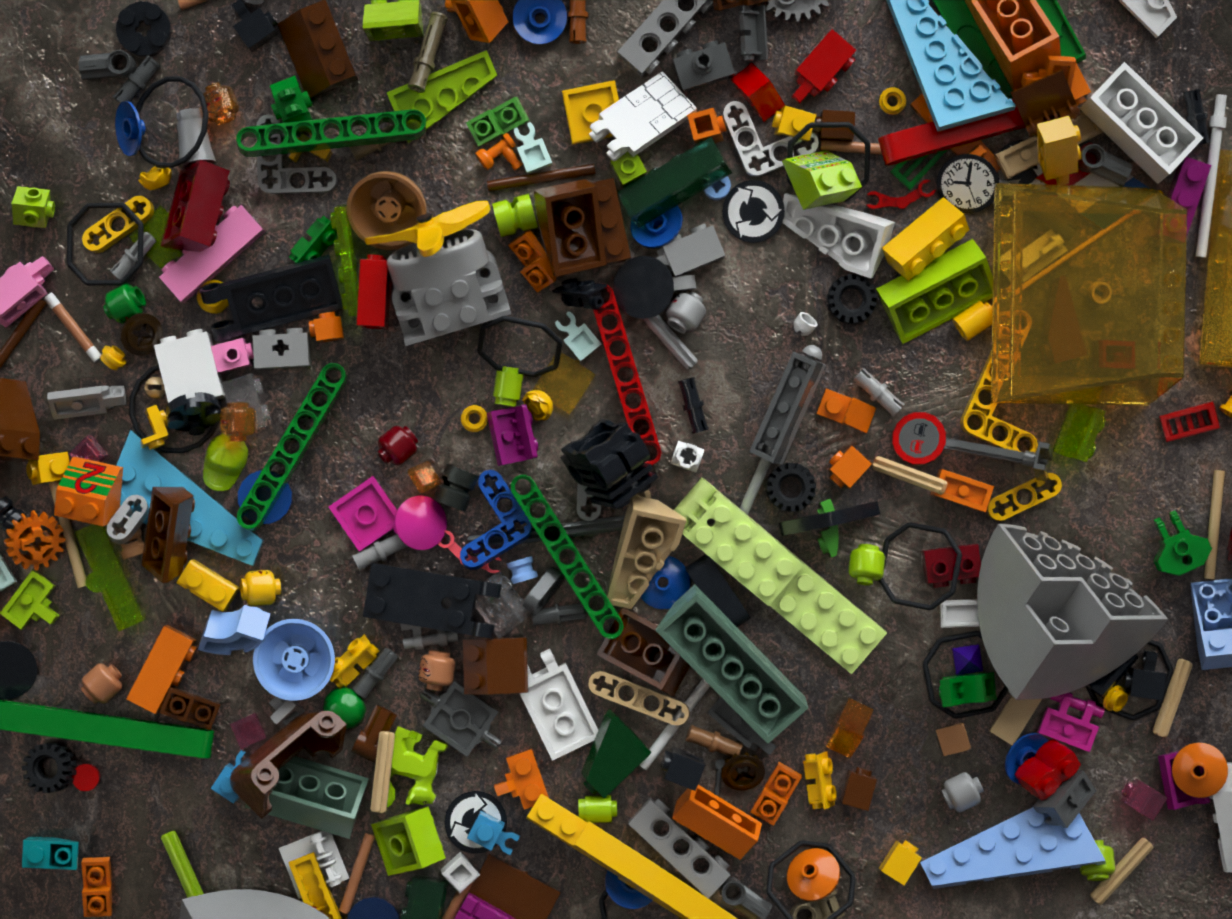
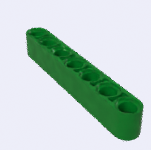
M410 109L250 126L242 128L238 132L236 142L239 152L245 157H259L419 139L424 135L426 118L421 111ZM415 119L421 123V126L416 130H411L406 126V123L409 120ZM384 122H389L393 125L394 129L389 133H384L379 129V126ZM362 125L367 131L365 134L357 136L351 130L354 126ZM329 128H334L338 130L339 135L336 138L329 139L324 135V132ZM302 131H307L312 137L310 140L302 142L297 139V135ZM274 134H280L284 137V141L278 145L272 144L269 139ZM246 137H253L257 140L256 144L250 148L243 146L242 141Z
M329 363L322 369L237 513V521L244 529L255 531L263 525L345 387L347 374L340 364ZM333 370L340 371L341 379L339 382H328L327 376L329 372ZM323 393L327 395L328 400L324 406L317 407L313 404V399L317 394ZM304 417H311L313 419V427L309 430H301L299 427L300 420ZM291 440L298 441L300 445L299 450L294 454H289L285 450L286 444ZM283 464L286 469L285 474L279 478L273 477L271 473L273 466ZM263 487L271 489V497L267 501H260L258 499V491ZM248 511H255L257 513V521L252 525L244 523L243 517Z
M521 474L516 476L511 483V491L599 632L605 638H617L623 631V621L536 482L528 475ZM526 479L530 482L531 490L528 494L521 495L516 491L515 485L518 480ZM540 502L545 506L546 513L543 517L536 518L531 514L530 507L533 503ZM554 525L559 528L560 537L557 540L550 541L545 537V529L548 526ZM563 549H571L574 552L575 559L572 563L565 564L561 562L559 554ZM579 572H585L589 575L590 581L585 587H579L574 582V576ZM594 595H599L604 599V606L599 610L591 609L588 604L589 599ZM609 618H613L619 623V628L614 633H608L603 628L604 622Z

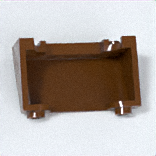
M332 711L307 713L295 717L231 772V788L263 819L272 811L269 795L278 784V770L303 749L313 758L317 753H328L333 759L343 750L347 724Z

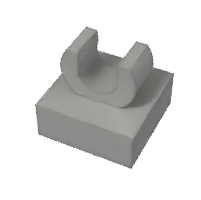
M275 696L269 702L276 710L270 718L276 725L282 728L295 717L305 712L296 701H285Z

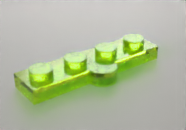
M342 204L334 207V212L330 213L332 229L337 228L338 239L334 240L336 256L341 257L342 266L338 267L339 282L344 283L345 293L342 294V306L344 310L348 309L349 316H357L359 283L357 271L354 270L357 268V260L353 247L351 225L347 217V204Z
M91 524L75 531L88 564L93 570L86 578V586L92 592L102 593L118 631L145 621L104 526Z

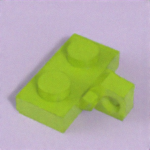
M32 569L0 614L21 630H24L31 619L38 622L42 618L49 624H54L60 615L49 607L52 601L47 597L56 585Z

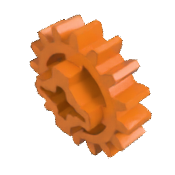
M34 510L31 511L28 518L23 513L20 514V522L16 520L11 521L14 529H6L5 531L10 536V538L4 540L5 545L9 547L6 550L9 557H13L12 560L16 565L21 563L22 567L26 570L30 564H32L35 571L39 569V564L42 563L46 568L49 567V559L58 560L55 555L56 551H64L59 544L66 541L65 537L60 534L64 531L60 524L56 525L58 521L55 517L52 516L48 519V515L44 511L39 517ZM41 525L49 528L51 532L43 531ZM19 549H22V551H27L29 553V556L22 554L19 551Z

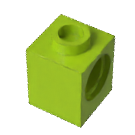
M626 152L616 161L610 160V165L623 188L647 176V171L638 154L633 157L629 152Z

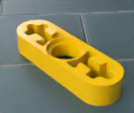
M135 196L124 203L143 224L150 220L154 214L152 202L144 196ZM139 203L143 206L146 205L143 208L145 213L142 215L138 212L135 213L138 210L137 205ZM117 208L89 227L82 236V242L91 252L102 253L136 230L138 225L135 221L131 222V219L125 215L123 208ZM121 217L125 220V226L121 231L115 232L112 229V222L114 219ZM105 227L107 232L110 233L112 237L109 238L105 234L106 232L102 230V228ZM94 234L100 237V244L98 246L92 243V236Z
M1048 473V480L1055 481V485L1052 486L1053 491L1051 493L1049 490L1040 491L1038 493L1042 497L1037 499L1036 490L1031 484L1035 483L1036 488L1044 485L1045 481L1036 480L1035 477L991 498L987 507V513L994 520H1006L1056 496L1062 488L1061 479L1054 473ZM1021 489L1029 490L1032 495L1031 501L1026 505L1020 504L1016 498L1018 491ZM1011 494V501L1017 509L1013 511V507L1009 506L1003 510L1004 515L1002 516L999 513H993L992 509L996 507L995 502L998 501L1000 504H1004L1009 501L1006 496Z

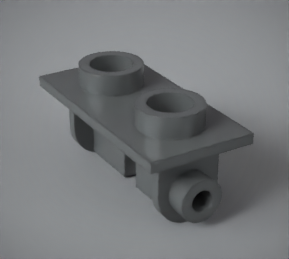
M750 5L741 6V11L738 12L740 31H745V35L740 36V56H743V61H746V63L768 60L765 5L751 7Z

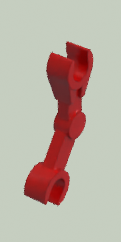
M926 179L919 183L916 190L899 198L871 191L867 196H876L878 204H867L866 207L871 210L885 207L905 209L909 204L921 197H931L936 189L928 194L924 193L922 185L930 182V180Z

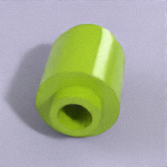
M503 366L502 371H496L493 391L495 404L516 407L517 400H520L523 375L518 374L519 368Z
M597 795L578 799L579 818L587 823L589 821L591 823H611L612 817H617V800H612L611 795H607L605 798Z

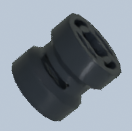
M8 496L0 500L1 529L4 531L6 529H14L11 521L16 520L20 522V514L27 515L23 510L16 509L13 506V501Z

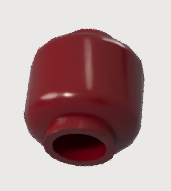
M393 426L380 436L377 441L380 448L377 454L386 464L391 462L396 466H400L417 452L416 444L418 440L407 426Z

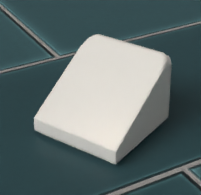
M461 852L441 869V874L459 893L480 876L478 871Z

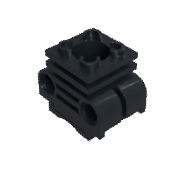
M601 419L591 427L584 437L571 441L561 449L564 454L560 457L572 478L578 484L587 486L585 492L593 496L590 498L593 504L615 509L623 508L630 503V498L638 492L642 493L651 487V483L658 478L656 473L649 472L653 469L652 465L645 463L650 459V453L639 433L632 432L629 425L625 422L616 424L608 419Z

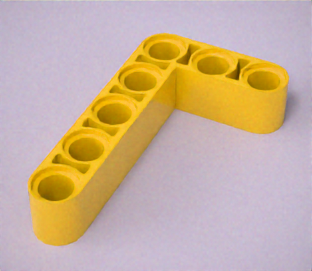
M1023 310L1014 311L1006 317L963 412L960 425L965 433L995 447L1020 451L1017 448V442L1021 437H1025L1030 442L1028 451L1035 452L1038 443L1034 435L992 416L1032 327L1030 314ZM1014 316H1021L1024 319L1025 326L1023 330H1016L1012 326ZM1005 340L1010 341L1014 346V351L1011 355H1005L1001 351V343ZM993 365L999 366L1003 371L1000 380H994L990 376L989 371ZM982 390H987L991 394L992 399L988 405L981 404L978 399V395ZM971 415H976L980 419L981 424L977 430H972L967 425V419ZM996 426H1001L1005 430V438L1002 441H996L992 436V431Z

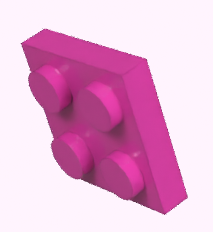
M374 476L328 507L359 552L393 529L397 513L396 507Z

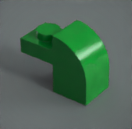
M994 672L943 677L940 680L939 687L942 706L953 707L965 703H981L996 700Z

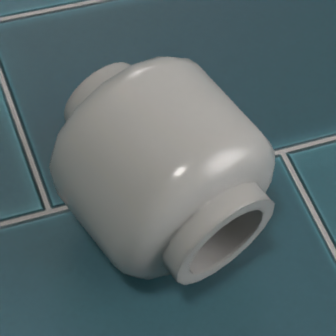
M694 292L677 294L666 310L667 323L671 328L680 333L696 330L706 315L703 299Z
M964 772L946 780L944 789L941 792L949 809H955V811L961 813L978 805L981 802L980 793L984 792L978 777L972 779L968 773Z

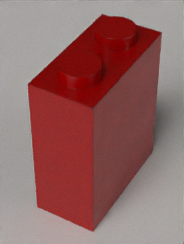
M367 255V259H360L357 326L360 328L388 330L391 276L387 260L383 255Z

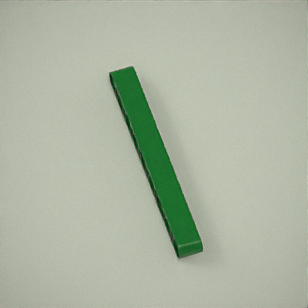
M0 700V730L197 758H211L214 730Z

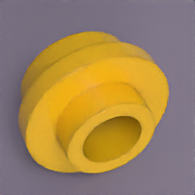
M895 87L885 89L879 97L880 108L889 115L900 113L906 106L905 94L902 90ZM889 97L897 99L896 106L888 104L887 100Z
M105 346L102 349L100 359L107 367L112 370H118L119 367H124L126 364L125 354L117 346Z
M478 405L468 406L461 414L463 427L470 432L483 430L488 423L487 412ZM472 414L479 415L480 420L477 424L470 422L469 418Z
M1120 685L1112 687L1103 699L1104 708L1115 712L1123 709L1128 701V694L1125 692V689Z

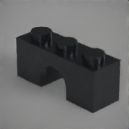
M673 746L671 752L665 751L660 768L663 771L664 779L696 791L706 765L702 757Z

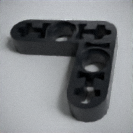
M878 501L779 522L781 535L784 536L880 515L881 513Z

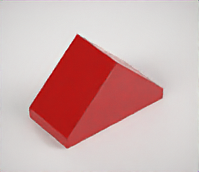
M753 63L730 79L763 122L785 106L770 79Z

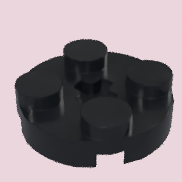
M140 1L130 4L119 13L116 23V34L120 44L128 52L139 57H146L147 55L151 57L164 49L163 47L170 40L172 26L168 15L158 5ZM142 22H145L148 26L151 25V30L147 31V36H142L140 32H137V28L140 27Z
M203 392L195 393L193 398L186 399L185 394L173 399L166 406L168 427L178 431H189V434L193 436L203 434L205 428L212 426L222 419L220 418L222 412H220L219 401L214 395Z

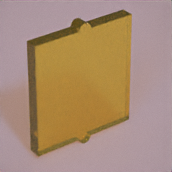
M561 352L559 367L556 370L543 374L532 390L545 392L551 398L554 405L571 414L596 374L580 365L579 360L574 361ZM555 355L548 366L554 364Z

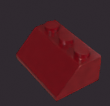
M200 159L180 171L161 247L201 252L214 244L217 237V231H215L216 223L221 218L224 206L221 205L223 196L226 195L230 187V180H228L230 170Z

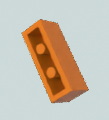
M165 625L126 699L154 714L159 713L169 687L180 684L185 674L182 671L185 662H191L197 651V647L194 646L196 639L169 625Z
M699 784L696 791L688 788L679 797L672 815V819L680 825L685 826L739 860L758 842L762 826L761 822Z

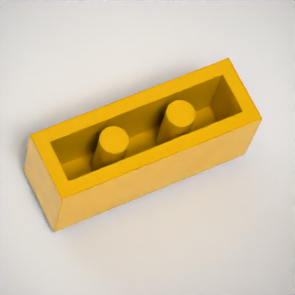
M943 197L883 246L882 250L887 263L909 281L915 275L920 274L934 259L940 257L956 241L962 239L970 229L965 215Z

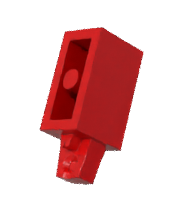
M831 29L796 69L794 74L799 77L796 82L801 86L795 91L792 98L800 104L809 93L813 97L820 94L823 90L828 93L838 81L835 78L841 69L846 72L856 61L853 57L856 49Z

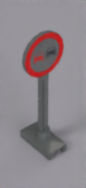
M913 412L904 416L896 424L892 435V444L896 454L904 462L912 465H927L942 455L944 450L1020 463L1024 467L1034 469L1036 480L1048 481L1046 466L1048 460L1052 461L1053 457L1049 443L1039 442L1036 452L1027 450L1020 452L950 439L946 437L943 424L934 415L926 412Z

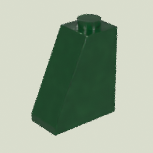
M611 709L606 712L581 771L586 780L583 783L593 795L598 792L603 798L609 795L651 754L649 748Z

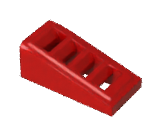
M1214 401L1159 416L1166 442L1220 428ZM1207 409L1211 424L1205 425L1202 410ZM1196 412L1200 427H1194L1191 413ZM1185 415L1189 430L1184 431L1180 416ZM1169 419H1175L1178 433L1173 434Z

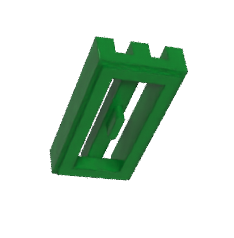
M947 150L938 152L911 182L906 178L928 155L917 158L903 175L899 170L907 161L898 163L890 173L910 191Z

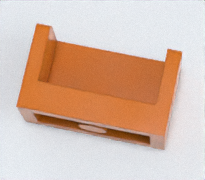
M944 469L938 470L936 477L947 481V488L942 495L932 491L930 495L976 509L980 512H986L994 486Z

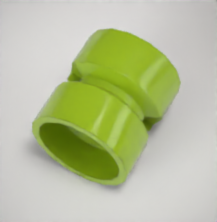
M529 193L514 197L511 203L508 200L492 203L501 237L516 234L519 228L522 231L538 228Z

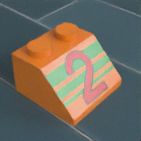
M72 457L56 489L54 516L102 527L108 525V522L120 507L123 467L80 457Z

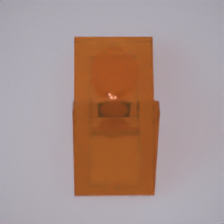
M848 697L825 747L851 759L864 737L863 732L874 709Z

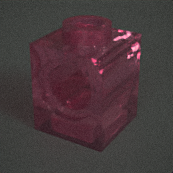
M1134 778L1133 782L1128 781L1121 792V795H1123L1121 801L1152 821L1167 799L1166 796L1137 778Z

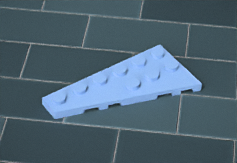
M1032 807L920 863L933 889L964 885L967 882L984 880L985 882L994 880V878L1008 876L1012 878L1052 872L1062 868L1070 867L1074 869L1081 868L1083 865L1106 864L1080 813L1068 828H1063L1062 826L1045 823L1044 820L1049 815L1038 813Z

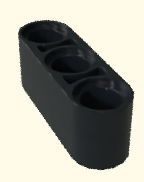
M704 554L685 567L695 585L737 628L751 619L713 560L707 554Z

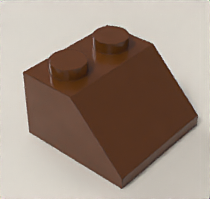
M527 638L464 639V694L527 693Z

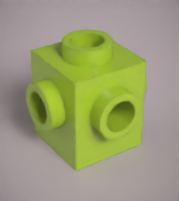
M17 186L11 203L13 225L46 228L49 217L53 218L55 213V202L51 201L50 190Z

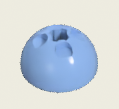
M286 619L271 625L266 629L263 641L254 649L253 667L261 685L272 695L290 701L307 699L320 692L330 680L335 665L334 649L326 633L317 625L301 619Z

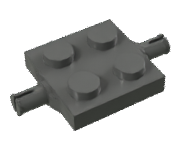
M455 680L440 697L430 690L424 689V693L420 695V698L433 707L423 727L466 757L482 741L494 748V750L497 749L502 740L491 734L489 730L491 722L499 712L476 695L464 694V687Z

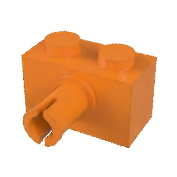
M498 0L445 1V8H448V12L457 13L470 40L490 43L508 23L503 7Z

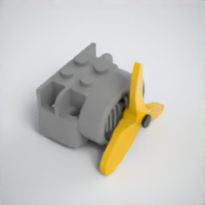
M475 201L443 212L432 218L433 216L430 213L424 214L416 218L417 225L392 234L364 238L366 245L393 241L413 242V244L398 249L387 259V266L392 279V301L402 329L405 346L488 322L502 316L511 315L508 298L494 255L486 250L482 234L479 231L464 229L489 213L490 205L488 201Z

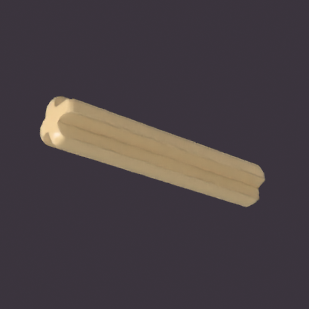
M880 456L874 459L872 468L878 472L940 495L946 491L947 481Z
M1178 659L1152 730L1155 735L1164 738L1168 736L1193 666L1190 661Z
M381 731L378 738L370 807L371 811L377 813H384L387 810L395 733L389 731Z
M1141 838L1115 866V872L1109 875V880L1101 881L1090 893L1091 898L1097 904L1102 905L1152 851L1153 845L1146 838Z

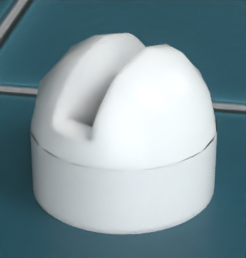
M800 312L793 323L795 332L797 333L800 330L801 336H808L818 326L817 321L805 312Z

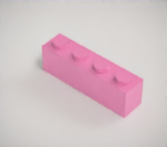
M242 205L238 208L233 206L224 213L223 217L225 219L215 227L217 237L212 246L201 252L183 250L182 253L184 255L178 261L171 260L161 269L163 274L159 278L180 302H187L204 283L212 280L266 232Z

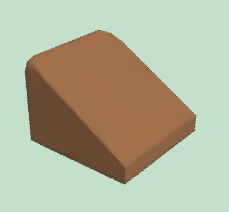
M959 722L936 729L943 756L971 750L964 723Z

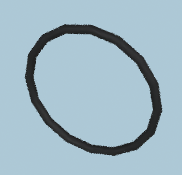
M167 76L152 83L141 95L136 106L139 114L145 99L155 88L167 82H182L194 90L200 99L203 112L202 129L195 146L183 158L172 163L157 162L150 158L142 146H140L138 152L143 159L157 168H174L187 162L198 151L207 132L209 113L205 97L195 83L182 76Z
M159 364L149 368L137 380L130 395L129 416L135 432L142 439L147 436L141 431L134 414L135 397L142 382L153 372L160 370ZM218 399L219 405L221 407L222 399ZM219 421L213 424L209 432L197 443L183 448L161 446L155 449L164 453H185L199 448L214 434Z

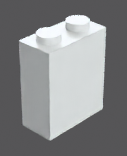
M196 329L187 332V337L177 339L176 336H169L160 339L161 344L154 345L168 404L173 399L185 394L186 399L193 398L195 393L198 392L212 394L217 399L226 397L222 377L217 372L211 349L213 341L210 333L203 332L202 329Z

